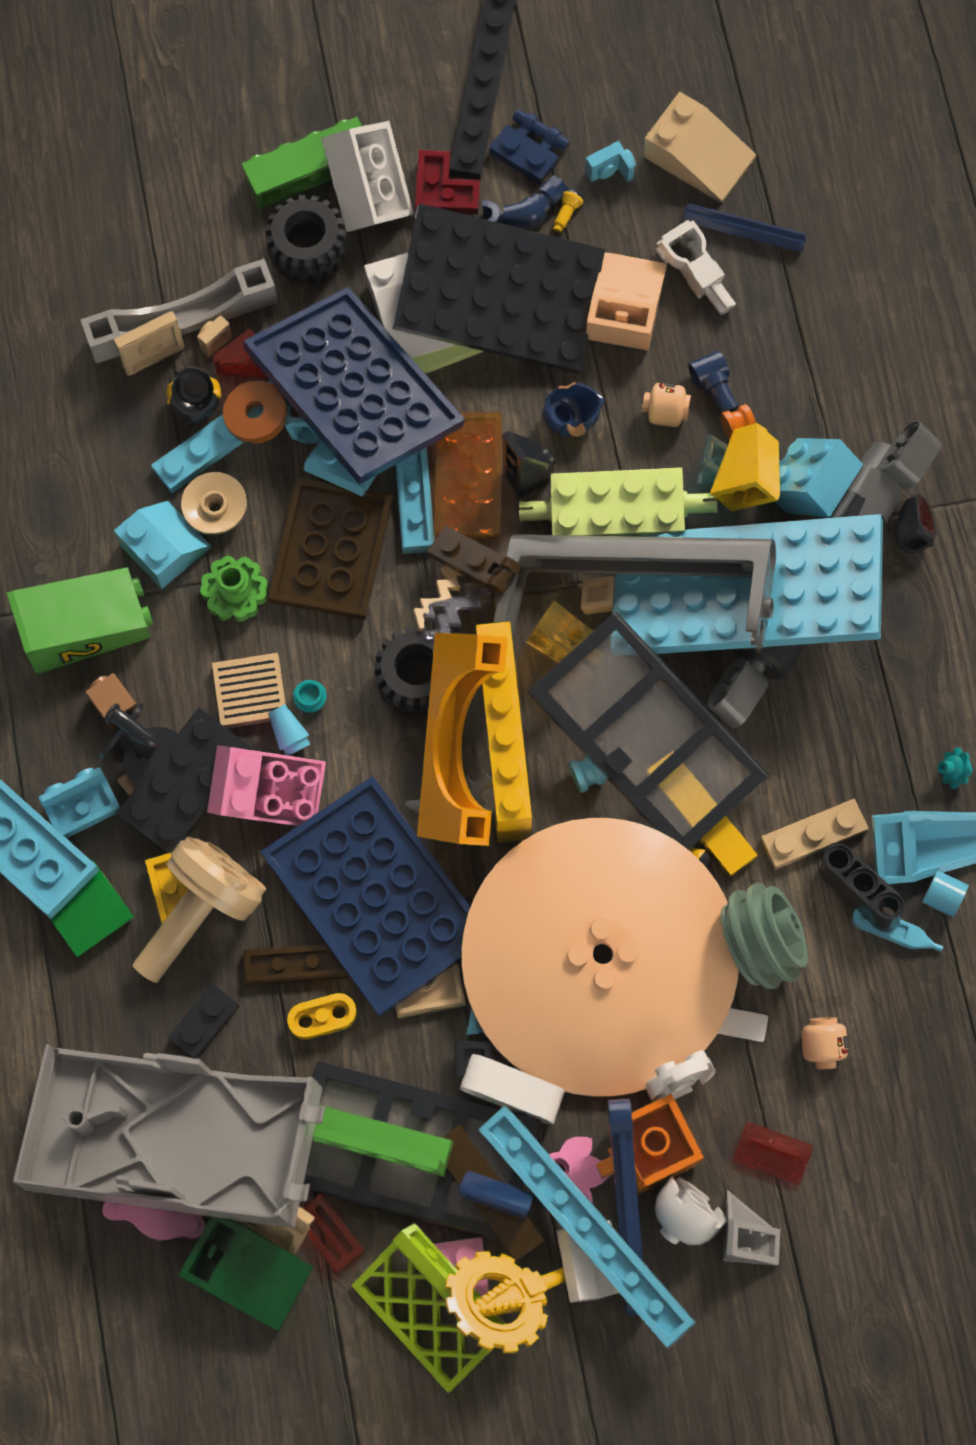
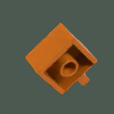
M672 1094L632 1112L637 1194L667 1181L670 1176L675 1177L702 1163L704 1157ZM607 1125L606 1131L611 1139L609 1125ZM612 1147L608 1149L611 1157L595 1165L601 1179L614 1174Z

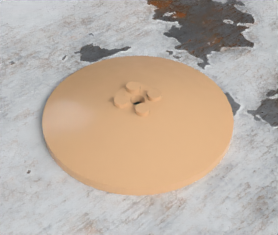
M587 818L568 821L539 831L515 846L494 866L484 879L470 907L464 928L461 950L463 981L474 1016L486 1037L509 1063L521 1072L556 1085L567 1093L591 1097H611L645 1090L646 1082L657 1076L655 1070L661 1065L671 1061L678 1065L685 1062L689 1055L700 1050L704 1051L718 1034L728 1015L734 999L739 969L728 949L721 923V909L728 902L714 877L689 850L667 835L645 825L611 818ZM604 944L611 949L612 959L609 963L599 964L594 960L592 954L593 949L597 945Z

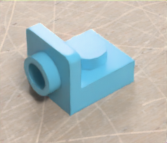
M617 141L586 157L585 174L590 182H593L599 178L606 179L616 169H619L626 182L633 180L636 162L632 153L628 149L624 150L620 142Z

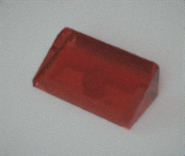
M747 1121L733 1161L800 1185L812 1154L813 1145Z

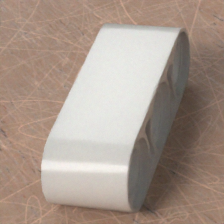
M475 1054L471 1055L460 1089L468 1094L501 1107L505 1105L513 1112L541 1120L542 1123L549 1125L554 1124L565 1090L556 1085Z

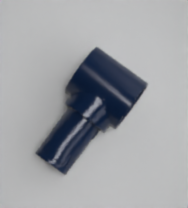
M717 350L690 362L688 370L692 381L699 390L704 388L706 393L711 394L720 413L737 411L739 405L728 386L729 380L727 377L730 376V371L723 354Z

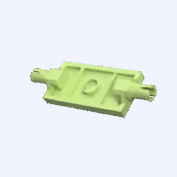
M682 468L551 474V497L548 498V501H519L520 522L549 520L552 523V535L641 537L685 532L684 517L695 513H717V499L710 493L687 494V491H683Z

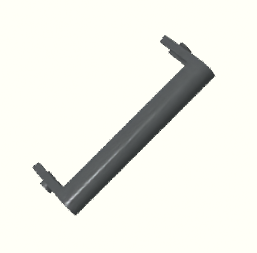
M514 534L509 542L507 557L518 562L522 569L516 577L512 576L507 583L509 587L503 595L495 593L494 598L496 609L494 623L510 622L513 637L527 575L531 572L752 577L746 632H752L751 645H756V649H762L767 619L772 618L774 612L771 592L776 565V544L774 539Z

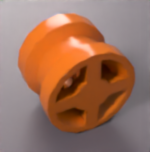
M747 404L739 406L735 412L726 411L720 415L724 432L729 441L734 429L756 423L753 413Z

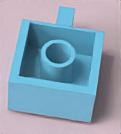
M797 438L789 446L788 453L784 459L779 461L780 497L775 502L782 510L789 514L830 517L863 464L841 439Z

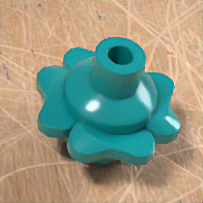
M956 747L952 752H945L943 756L944 761H940L937 766L938 772L943 774V783L949 784L952 789H956L962 784L966 785L969 781V776L973 772L969 754L962 752L961 748Z

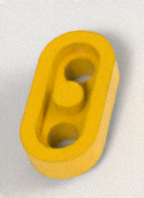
M336 993L297 1004L290 1010L287 1022L294 1036L307 1040L347 1029L354 1023L357 1010L354 1001L349 996ZM343 1008L346 1014L343 1018L338 1019L333 1016L334 1010ZM304 1017L312 1019V1024L308 1028H303L299 1025L300 1020Z

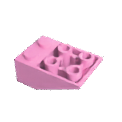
M217 745L207 812L222 816L299 826L319 811L326 761Z

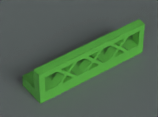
M325 1107L323 1122L315 1123L312 1142L444 1177L453 1146V1141L329 1107Z

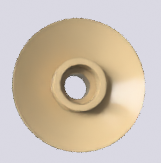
M210 472L196 477L187 485L182 495L181 508L184 518L195 530L205 534H221L236 527L243 519L247 508V498L242 485L235 478L225 473ZM213 504L221 505V509L215 512L211 511L210 507Z

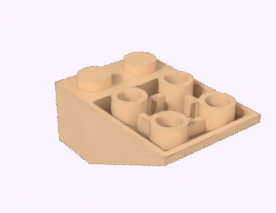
M605 252L602 270L598 274L587 320L586 334H589L588 340L649 351L667 264Z

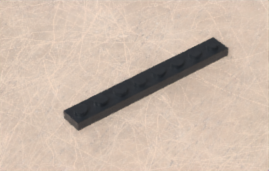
M516 0L483 1L450 167V175L479 180L482 178Z

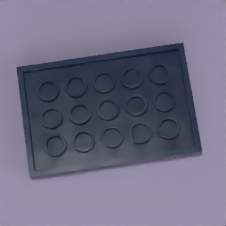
M349 287L259 332L243 342L244 351L359 485L464 426V417Z
M373 776L261 851L263 859L379 1018L462 960L463 933L470 906Z

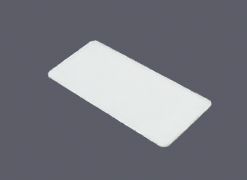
M730 1008L718 1034L763 1042L768 1016Z

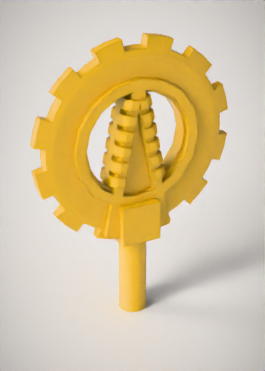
M489 1251L476 1252L474 1254L475 1258L472 1260H468L466 1257L462 1258L454 1266L457 1269V1273L455 1275L449 1274L445 1284V1289L450 1290V1298L445 1299L446 1307L449 1314L454 1313L458 1321L456 1325L458 1330L465 1337L470 1335L478 1341L477 1346L492 1351L493 1347L502 1348L503 1353H514L519 1350L518 1346L523 1343L527 1347L532 1345L539 1338L535 1332L538 1328L543 1330L547 1321V1315L543 1313V1306L547 1304L544 1293L547 1289L566 1282L564 1269L560 1268L540 1276L538 1271L532 1273L529 1268L521 1269L514 1264L515 1259L507 1255L501 1254L499 1257L491 1256ZM492 1279L502 1282L480 1299H477L475 1302L473 1301V1289L481 1280ZM519 1311L518 1318L511 1324H496L485 1318L490 1315L495 1316L497 1314L501 1315Z

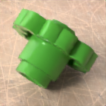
M225 556L221 560L214 561L211 565L212 573L204 574L201 578L202 586L200 592L202 598L208 601L207 607L209 612L222 621H227L233 616L235 620L243 622L248 618L256 616L258 613L257 605L264 604L267 601L268 582L265 577L261 576L260 565L252 562L248 557H241L235 561L232 556Z

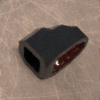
M920 494L909 497L904 501V505L899 510L898 522L895 525L894 532L898 548L906 553H917L933 546L937 535L930 505L926 498Z

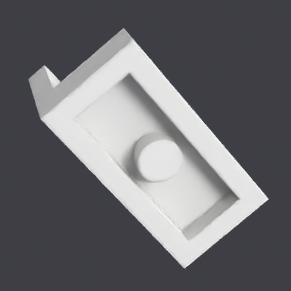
M565 1229L557 1230L570 1303L596 1300L618 1294V1290Z

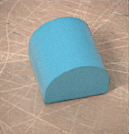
M937 870L922 903L954 918L969 885Z

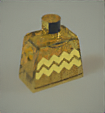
M553 601L526 643L559 663L585 640L593 630L557 602ZM594 649L580 663L595 672L605 658V655Z

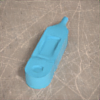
M855 909L852 915L853 924L861 930L871 932V934L909 949L932 948L940 952L942 951L943 946L934 943L916 925L900 920L896 929L890 932H882L874 928L857 909Z

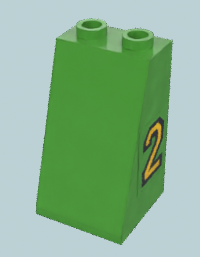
M128 567L7 592L25 654L36 674L151 638L148 626L154 625L148 606L141 607L138 598L144 596L139 578L131 577Z

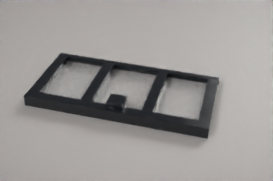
M617 611L610 614L607 620L527 692L654 830L674 839L687 850L692 848L762 781H766L770 775Z
M317 1061L313 1078L323 1088L319 1105H325L329 1108L441 1138L460 1124L499 1179L505 1184L523 1190L525 1184L523 1180L479 1131L500 1109ZM513 1113L536 1139L541 1120ZM311 1143L303 1185L310 1184V1192L501 1243L472 1202L460 1197L458 1194L460 1186L447 1168L444 1177L320 1143Z

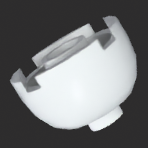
M670 1176L656 1198V1218L663 1226L660 1232L673 1244H677L679 1241L688 1245H701L708 1242L727 1223V1218L719 1207L713 1212L707 1203L710 1198L680 1177L675 1181L674 1176Z

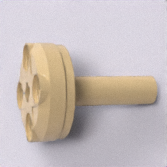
M186 837L185 840L180 841L167 862L170 871L189 889L132 964L137 972L154 983H158L213 907L230 917L244 921L262 901V895L266 887L233 861L222 849L210 842Z

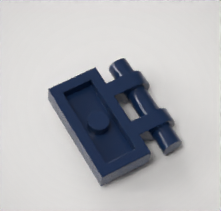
M518 109L514 113L512 120L520 124V128L515 130L506 125L490 145L489 154L541 185L558 163V155L551 151L555 146L562 151H566L571 140L562 136V131L555 127L549 128L539 122V117L532 113L526 114ZM532 132L544 139L541 145L528 138Z

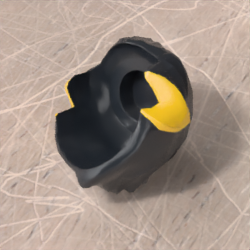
M193 365L182 369L169 381L167 386V403L173 412L181 419L196 424L202 422L217 409L219 399L221 398V388L215 375L210 371Z

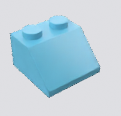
M168 501L138 509L114 530L119 545L161 589L165 588L211 548V545L197 530L188 524L186 519Z

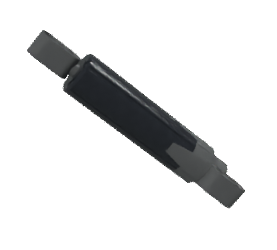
M919 420L907 424L892 445L879 441L871 443L860 460L863 464L862 468L831 516H815L814 519L881 514L884 527L901 501L902 489L908 490L922 479L939 453L942 443ZM807 644L762 647V649H756V647L734 649L735 655L739 659L735 660L727 668L708 697L706 707L729 728L739 727L749 717L769 684L768 678L775 680L786 678Z

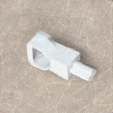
M687 220L662 236L661 240L657 242L658 247L656 249L662 260L681 271L688 281V285L698 298L706 294L720 315L730 311L736 303L721 284L725 274L705 250L706 240L696 223ZM688 238L691 239L687 247L696 258L693 262L690 263L687 258H681L672 251L671 246L679 242L680 239L683 241Z

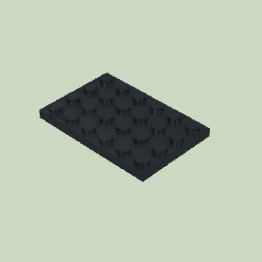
M419 203L392 329L579 374L582 371L589 334H586L589 310L598 274L602 270L605 249Z

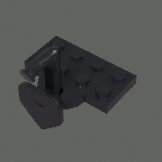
M116 703L107 711L105 720L113 722L120 729L98 756V759L102 761L115 744L123 749V768L127 779L133 784L135 789L115 815L164 853H172L208 807L217 745L247 750L252 748L200 707H198L180 732L177 733L167 727L153 726L146 729L137 722L135 718L144 707L142 703L138 705L130 716L121 710L120 705Z

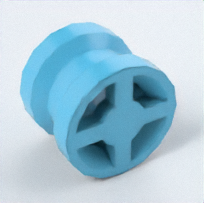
M587 757L581 761L574 759L568 762L571 775L580 793L588 791L589 786L593 784L602 785L606 783V777Z

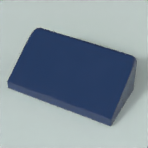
M471 1171L466 1172L458 1190L461 1198L523 1220L527 1218L534 1197L531 1192Z

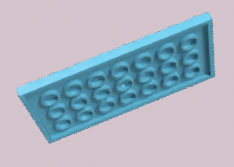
M881 514L686 529L685 532L640 536L774 539L776 544V565L771 592L774 612L773 617L767 619L763 647L881 639L883 519ZM615 574L613 613L617 611L656 654L756 647V645H751L750 642L752 632H746L752 577ZM616 630L611 634L610 651L613 657L639 655Z

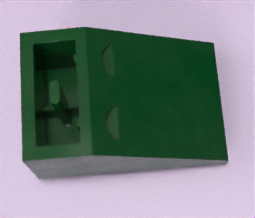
M210 1217L178 1276L189 1284L279 1332L314 1267L230 1219Z

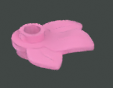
M574 1137L564 1143L560 1152H554L549 1155L557 1164L564 1167L567 1176L592 1203V1195L589 1188L602 1184L610 1176L601 1179L595 1167L601 1160L590 1156L592 1139L588 1137Z

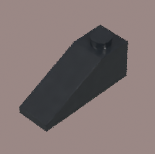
M510 431L502 434L503 475L519 497L523 498L551 480L555 461L548 449H541L535 440Z

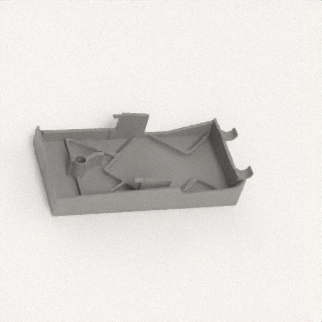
M46 1044L13 1182L24 1190L295 1228L299 1203L306 1202L310 1184L303 1185L315 1123L323 1122L326 1106L319 1107L323 1088L313 1077L309 1076L305 1078L244 1075L212 1071L200 1059L162 1053H145L143 1059L53 1048Z

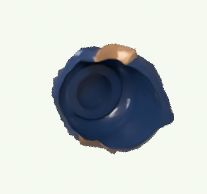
M573 382L568 386H558L555 391L552 390L551 394L547 395L544 407L542 408V419L549 428L561 436L578 437L596 424L605 399L598 392L584 384Z

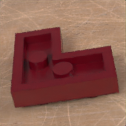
M419 150L415 212L420 203L461 214L478 215L480 180L449 179L450 151Z

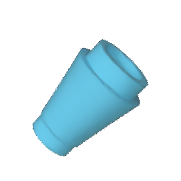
M286 704L268 713L279 750L283 749L286 756L310 745L307 738L309 734L292 712L288 710Z

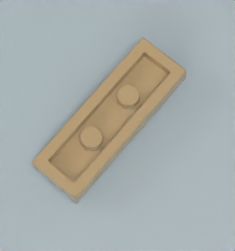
M854 798L761 836L760 840L774 870L825 850L833 844L842 843L867 833L869 828Z

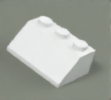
M389 121L352 128L321 138L346 232L414 214Z

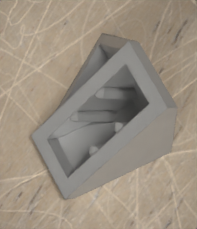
M727 1190L725 1213L727 1223L725 1224L723 1261L779 1265L780 1229L770 1226Z

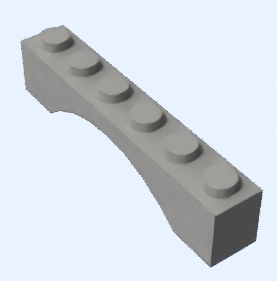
M261 259L234 268L210 286L176 301L142 309H110L80 320L95 363L97 364L119 356L114 342L115 338L170 311H173L177 318L181 335L201 329L207 322L216 320L220 315L225 320H229L277 304L278 301L275 286L265 259Z

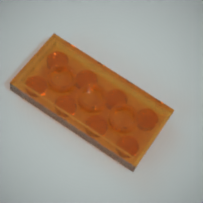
M459 412L465 419L464 426L436 442L435 538L438 537L445 525L469 538H500L502 412Z

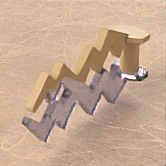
M447 566L441 567V573L445 580L436 581L440 598L420 599L419 603L422 608H414L413 610L418 630L420 632L423 631L424 619L435 621L433 609L444 610L445 613L437 615L436 618L440 629L425 631L424 638L435 639V632L451 633L449 626L461 627V621L457 613L458 609L480 611L481 607L478 596L495 597V592L478 583H463L462 588L465 597H451L449 591L460 590L456 575H464ZM496 568L491 575H497L499 569Z

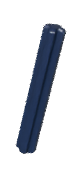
M687 204L684 209V222L687 220L689 222L694 221L696 225L798 252L803 250L806 242V234L693 204Z

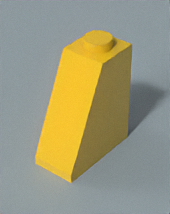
M758 423L734 429L710 494L731 512L778 501L780 497L779 441Z

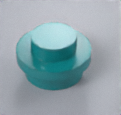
M316 680L302 681L294 689V703L303 712H317L326 703V690Z

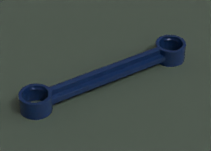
M630 1099L608 1100L619 1235L643 1262ZM624 1299L626 1317L639 1316Z

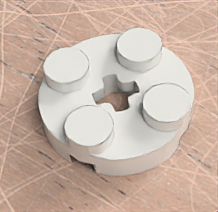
M700 1050L689 1055L683 1063L675 1065L671 1061L658 1067L655 1070L657 1076L646 1082V1090L652 1102L669 1094H672L673 1098L676 1099L693 1091L691 1086L698 1079H700L702 1085L714 1076L716 1070L705 1052Z

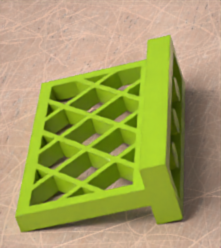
M414 1223L402 1230L392 1240L391 1245L351 1286L449 1393L491 1351L483 1348L479 1352L465 1351V1336L458 1330L456 1325L440 1324V1306H446L445 1299L450 1298V1290L445 1289L446 1280L449 1274L455 1275L457 1269ZM398 1249L408 1259V1272L392 1271L391 1256ZM384 1264V1270H378ZM372 1276L384 1277L385 1296L374 1295L365 1283ZM392 1277L408 1278V1297L392 1296ZM416 1279H426L432 1285V1299L416 1298ZM473 1289V1301L475 1302L482 1296ZM393 1303L409 1304V1322H399L393 1316ZM416 1304L432 1305L433 1324L417 1323ZM498 1314L485 1317L492 1323L507 1324ZM417 1330L433 1331L434 1349H423L417 1342ZM441 1331L457 1332V1351L441 1350ZM441 1357L458 1358V1374L452 1380L441 1368ZM465 1358L471 1359V1360L465 1365Z

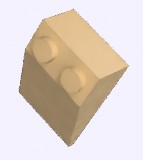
M679 92L645 137L643 157L722 204L754 161L756 154L709 109Z

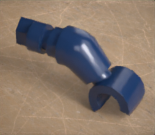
M553 175L537 190V194L526 197L519 203L503 206V211H500L494 202L482 200L484 219L532 230L546 220V214L550 211V207H554L561 200L563 193L568 187L561 179Z

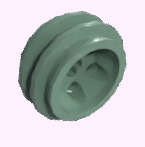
M757 882L751 884L747 892L739 889L732 892L729 897V903L725 904L721 909V923L728 949L744 978L752 985L758 986L762 984L767 989L778 988L782 980L786 982L796 981L800 975V969L805 968L808 963V951L801 922L786 896L777 887H766L764 884Z

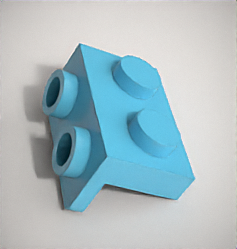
M100 767L82 770L75 776V779L65 784H54L48 787L43 795L38 797L52 826L65 838L115 815L120 809Z

